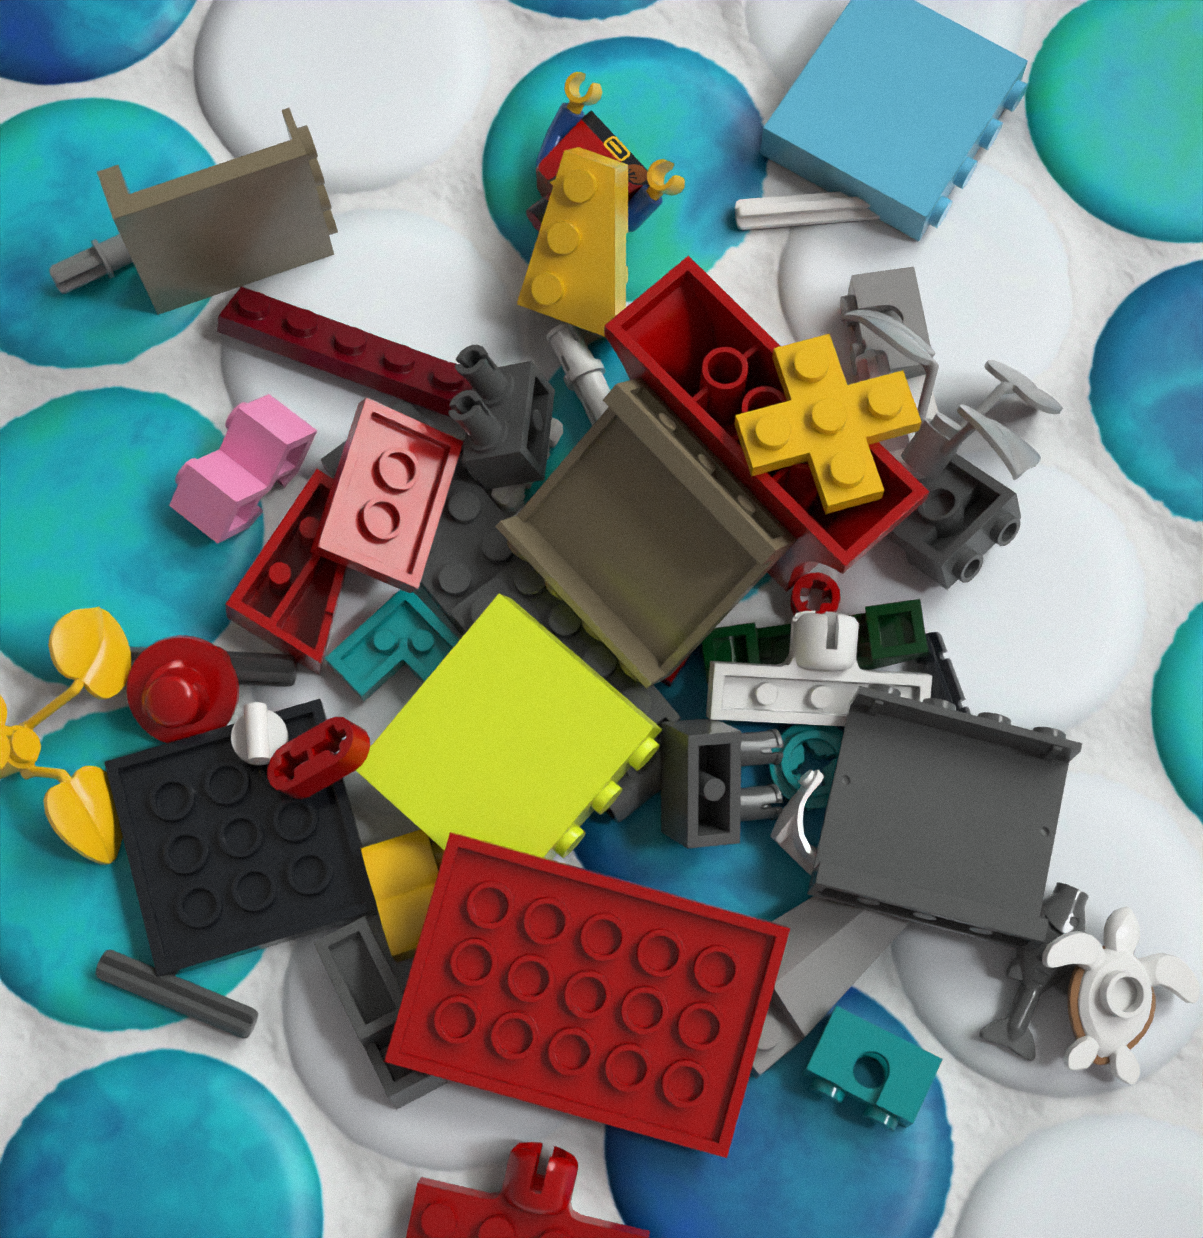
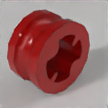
M820 572L808 573L795 582L790 597V609L793 615L802 611H813L807 608L808 600L802 602L800 596H809L812 588L822 590V599L828 597L830 603H822L819 611L815 613L837 612L841 600L840 589L830 576Z

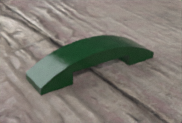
M920 599L865 606L866 613L849 615L854 617L859 623L856 661L860 669H877L928 655ZM755 622L714 628L702 641L707 684L709 682L710 661L773 665L783 663L789 655L791 624L757 628Z

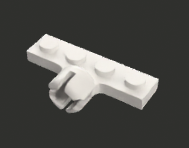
M802 611L796 613L792 618L789 655L783 663L773 665L710 661L706 717L713 720L845 726L850 701L859 686L868 688L870 684L888 685L898 689L901 692V697L923 702L924 699L931 697L932 675L914 672L862 670L856 661L859 623L854 617L838 612L826 611L824 614L815 613L816 611Z

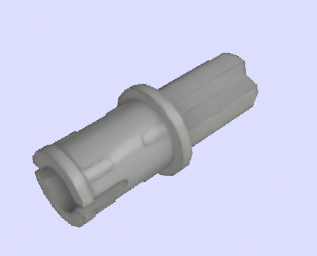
M120 234L100 243L94 239L91 241L92 247L51 265L49 271L57 289L62 294H67L105 275L111 279L115 277L113 271L133 263Z

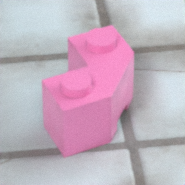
M270 394L249 403L242 402L237 405L226 420L225 427L228 431L220 449L199 459L192 458L188 460L176 475L175 483L178 486L169 506L217 544L248 529L263 513L262 509L258 506V502L271 490L276 482L285 488L299 472L317 433L315 428Z

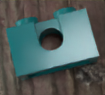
M836 1005L828 1018L802 1075L813 1080L809 1087L813 1092L838 1104L842 1103L846 1095L866 1106L862 1114L863 1117L885 1129L894 1131L897 1124L907 1128L914 1123L943 1059ZM871 1058L881 1066L883 1071L881 1086L866 1088L857 1082L853 1073L856 1060Z

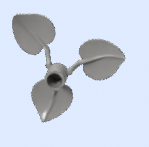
M853 310L843 316L841 321H855L863 324L900 353L920 363L926 372L917 407L922 423L919 431L915 433L901 453L902 459L914 470L930 479L937 480L962 445V442L975 430L983 436L998 454L1011 473L1013 480L1018 479L1024 472L1039 463L1040 455L1024 439L1001 423L984 416L1003 395L1016 393L1023 401L1037 410L1048 414H1060L1063 407L1059 402L1045 391L1037 388L1028 377L1006 364L995 360H988L984 365L985 369L1002 383L976 409L960 404L956 411L965 419L960 425L941 413H936L933 419L926 418L939 368L938 363L933 359L936 354L935 351L910 328L883 313L871 310Z

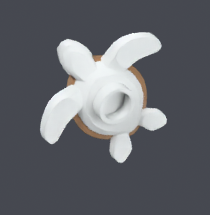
M1126 906L1114 910L1107 918L1104 925V946L1093 935L1081 931L1068 932L1057 937L1046 946L1042 956V963L1048 968L1076 964L1070 978L1067 996L1068 1015L1076 1041L1067 1048L1064 1054L1065 1068L1081 1070L1088 1068L1092 1062L1096 1065L1110 1063L1111 1074L1126 1084H1135L1140 1075V1066L1131 1049L1146 1034L1153 1021L1156 1009V996L1153 987L1162 986L1174 993L1185 1003H1196L1200 996V984L1189 966L1176 956L1166 953H1156L1139 959L1134 956L1136 946L1140 941V927L1132 909Z

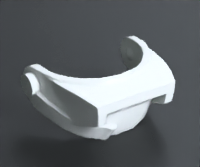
M809 770L800 778L799 783L801 787L779 815L770 835L810 875L812 874L817 848L810 845L804 835L803 812L808 797L824 778V775L819 770Z

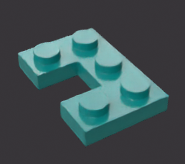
M400 589L328 654L325 660L365 702L404 665L424 683L460 639L414 592L408 593Z

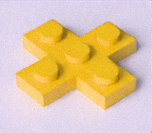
M830 333L774 348L772 359L787 401L735 415L734 425L751 476L808 461L825 514L882 499L884 488L869 444L917 432L922 423L904 371L901 370L847 385Z

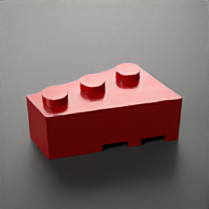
M316 469L225 605L229 620L282 653L291 654L298 663L320 676L348 567L310 552L334 480L319 469Z

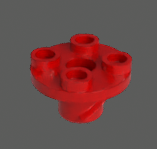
M176 635L156 641L138 656L128 675L127 699L130 710L139 725L154 738L170 743L227 726L238 705L239 682L236 671L231 663V658L223 648L198 637Z

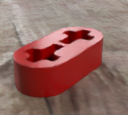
M336 716L327 719L276 750L267 768V778L270 785L276 790L294 799L310 797L357 770L368 756L370 738L367 731L344 717Z

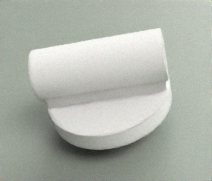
M261 702L245 704L244 714L235 722L231 732V743L236 754L243 761L252 765L269 764L275 751L288 742V731L283 720L276 713L267 710V704Z

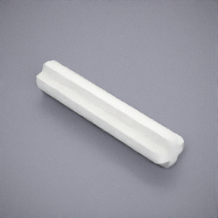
M840 191L740 199L736 201L735 221L740 230L877 220L880 216L867 209L871 205L858 197H848Z

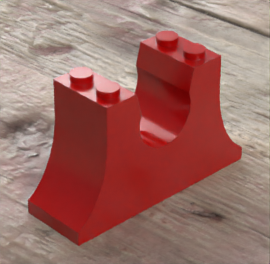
M689 256L604 325V336L619 357L629 379L641 377L797 539L767 572L786 592L795 585L798 579L808 574L819 563L844 574L926 501L929 491L879 442L869 444V448L884 488L882 499L825 514L808 461L751 476L734 425L735 415L787 401L772 359L774 348L780 347V345Z

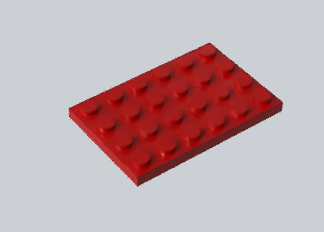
M451 831L384 1062L727 1158L790 928Z

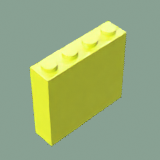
M499 593L370 746L366 760L356 771L444 851L449 833L452 831L552 860L557 854L565 858L579 844L586 833L580 826L594 810L601 815L613 804L622 792V788L617 783L632 766L638 771L652 758L660 746L654 739L663 729L512 598Z

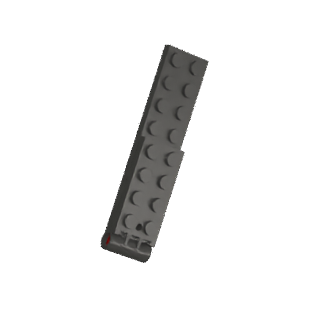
M401 400L391 407L395 411L429 425L410 402ZM346 441L321 459L324 469L333 479ZM458 460L420 582L421 587L458 632L463 636L500 593L512 598L660 728L661 722L681 721V717L653 685L646 689L641 682L630 678L622 670L619 659L602 641L596 640L587 633L582 625L581 618L565 601L559 600L548 591L544 584V578L531 564L520 559L510 550L507 545V539L495 527L501 520L507 519V517ZM661 732L654 739L660 746L652 758L638 771L631 766L617 783L622 788V792L606 810V813L617 824L661 790Z

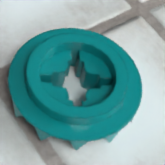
M796 724L781 734L783 748H772V752H782L783 758L779 765H770L772 784H776L779 787L786 802H789L801 787L799 780L803 775L801 773L793 774L804 765L805 749L803 746H806L808 753H812L816 760L835 758L830 761L829 765L823 768V786H820V784L808 797L804 806L808 811L827 807L843 735L841 730L827 725Z

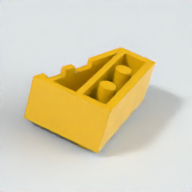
M580 147L564 150L517 305L604 336V325L626 308V283H628V266H626L628 164Z

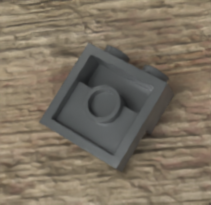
M955 453L937 480L928 477L918 479L929 491L926 501L885 536L905 550L907 560L911 565L946 590L957 580L963 583L971 581L982 567L983 555L995 543L999 546H1006L1015 538L1020 529V519L1022 518L1017 493Z

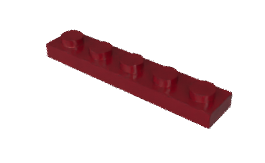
M242 286L218 315L217 332L448 417H450L448 410H453L449 406L451 400L460 392L472 390V386L456 370V363L448 362L412 349L409 346L390 341L357 327L346 325Z

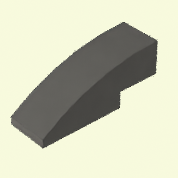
M363 916L313 942L358 1039L364 1046L385 1093L396 1110L448 1083L447 1079L384 1062L404 992L366 917Z

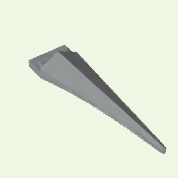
M816 896L811 897L772 921L788 926L790 932L751 1069L753 1076L757 1079L796 1047L911 921Z

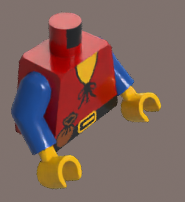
M574 72L566 79L564 87L566 96L570 101L569 103H562L546 132L536 159L537 190L543 198L526 210V215L533 227L539 232L564 150L580 147L628 164V233L634 232L662 204L661 196L663 194L673 196L683 191L685 180L681 176L674 175L664 184V177L673 169L674 163L665 159H659L653 162L647 170L592 110L585 115L582 109L584 106L596 104L601 99L602 88L600 84L593 82L588 88L587 94L581 97L579 87L585 80L586 74Z

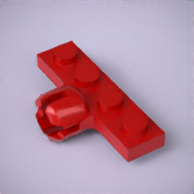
M522 1142L513 1147L509 1154L503 1185L499 1192L488 1193L421 1177L416 1187L406 1238H649L650 1231L581 1215L573 1210L571 1200L578 1172V1162L575 1156L564 1149L554 1146L552 1157L550 1156L546 1174H537L543 1143Z

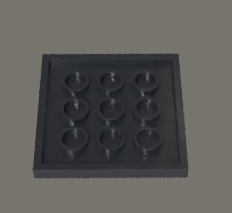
M321 699L274 712L283 720L287 727L288 742L327 720ZM234 724L104 762L158 977L170 974L175 976L347 924L363 916L370 917L379 914L361 852L363 846L344 777L310 797L294 799L270 785L267 778L269 764L252 765L243 761L236 754L231 743V732Z

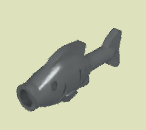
M1057 882L1053 893L1043 900L1040 917L1049 919L1045 943L1031 952L1016 948V958L1011 961L1005 973L1006 977L1019 980L1020 986L1007 1017L996 1019L986 1025L979 1032L980 1038L1004 1045L1026 1060L1032 1061L1035 1059V1043L1028 1025L1040 996L1051 987H1054L1061 994L1068 996L1070 978L1076 967V964H1068L1048 968L1042 963L1043 952L1050 942L1063 934L1073 931L1085 932V905L1089 898L1088 894L1073 886Z

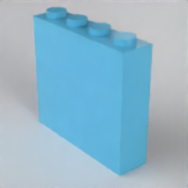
M850 0L763 127L760 154L828 192L840 191L848 197H858L871 205L867 209L880 216L879 220L920 241L930 225L938 228L945 219L953 202L948 199V196L954 187L957 186L964 189L978 164V161L973 158L980 147L989 150L1003 125V122L998 119L1004 110L1007 109L1013 112L1020 103L1028 87V84L1021 81L1028 60L915 0Z

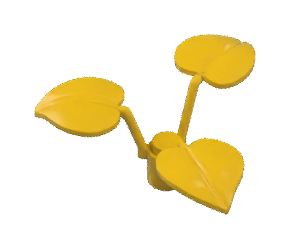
M100 607L73 610L62 616L55 623L49 635L48 647L54 666L63 676L74 680L66 691L28 720L11 727L5 725L7 706L0 695V779L20 772L25 780L33 777H43L59 781L60 784L47 790L43 799L45 814L49 824L60 839L81 856L98 864L109 865L117 858L123 836L107 772L96 766H84L77 769L70 776L64 769L35 765L41 751L40 739L33 731L37 725L78 695L83 686L93 697L99 700H107L119 693L128 680L131 670V651L126 635L119 623L108 611Z

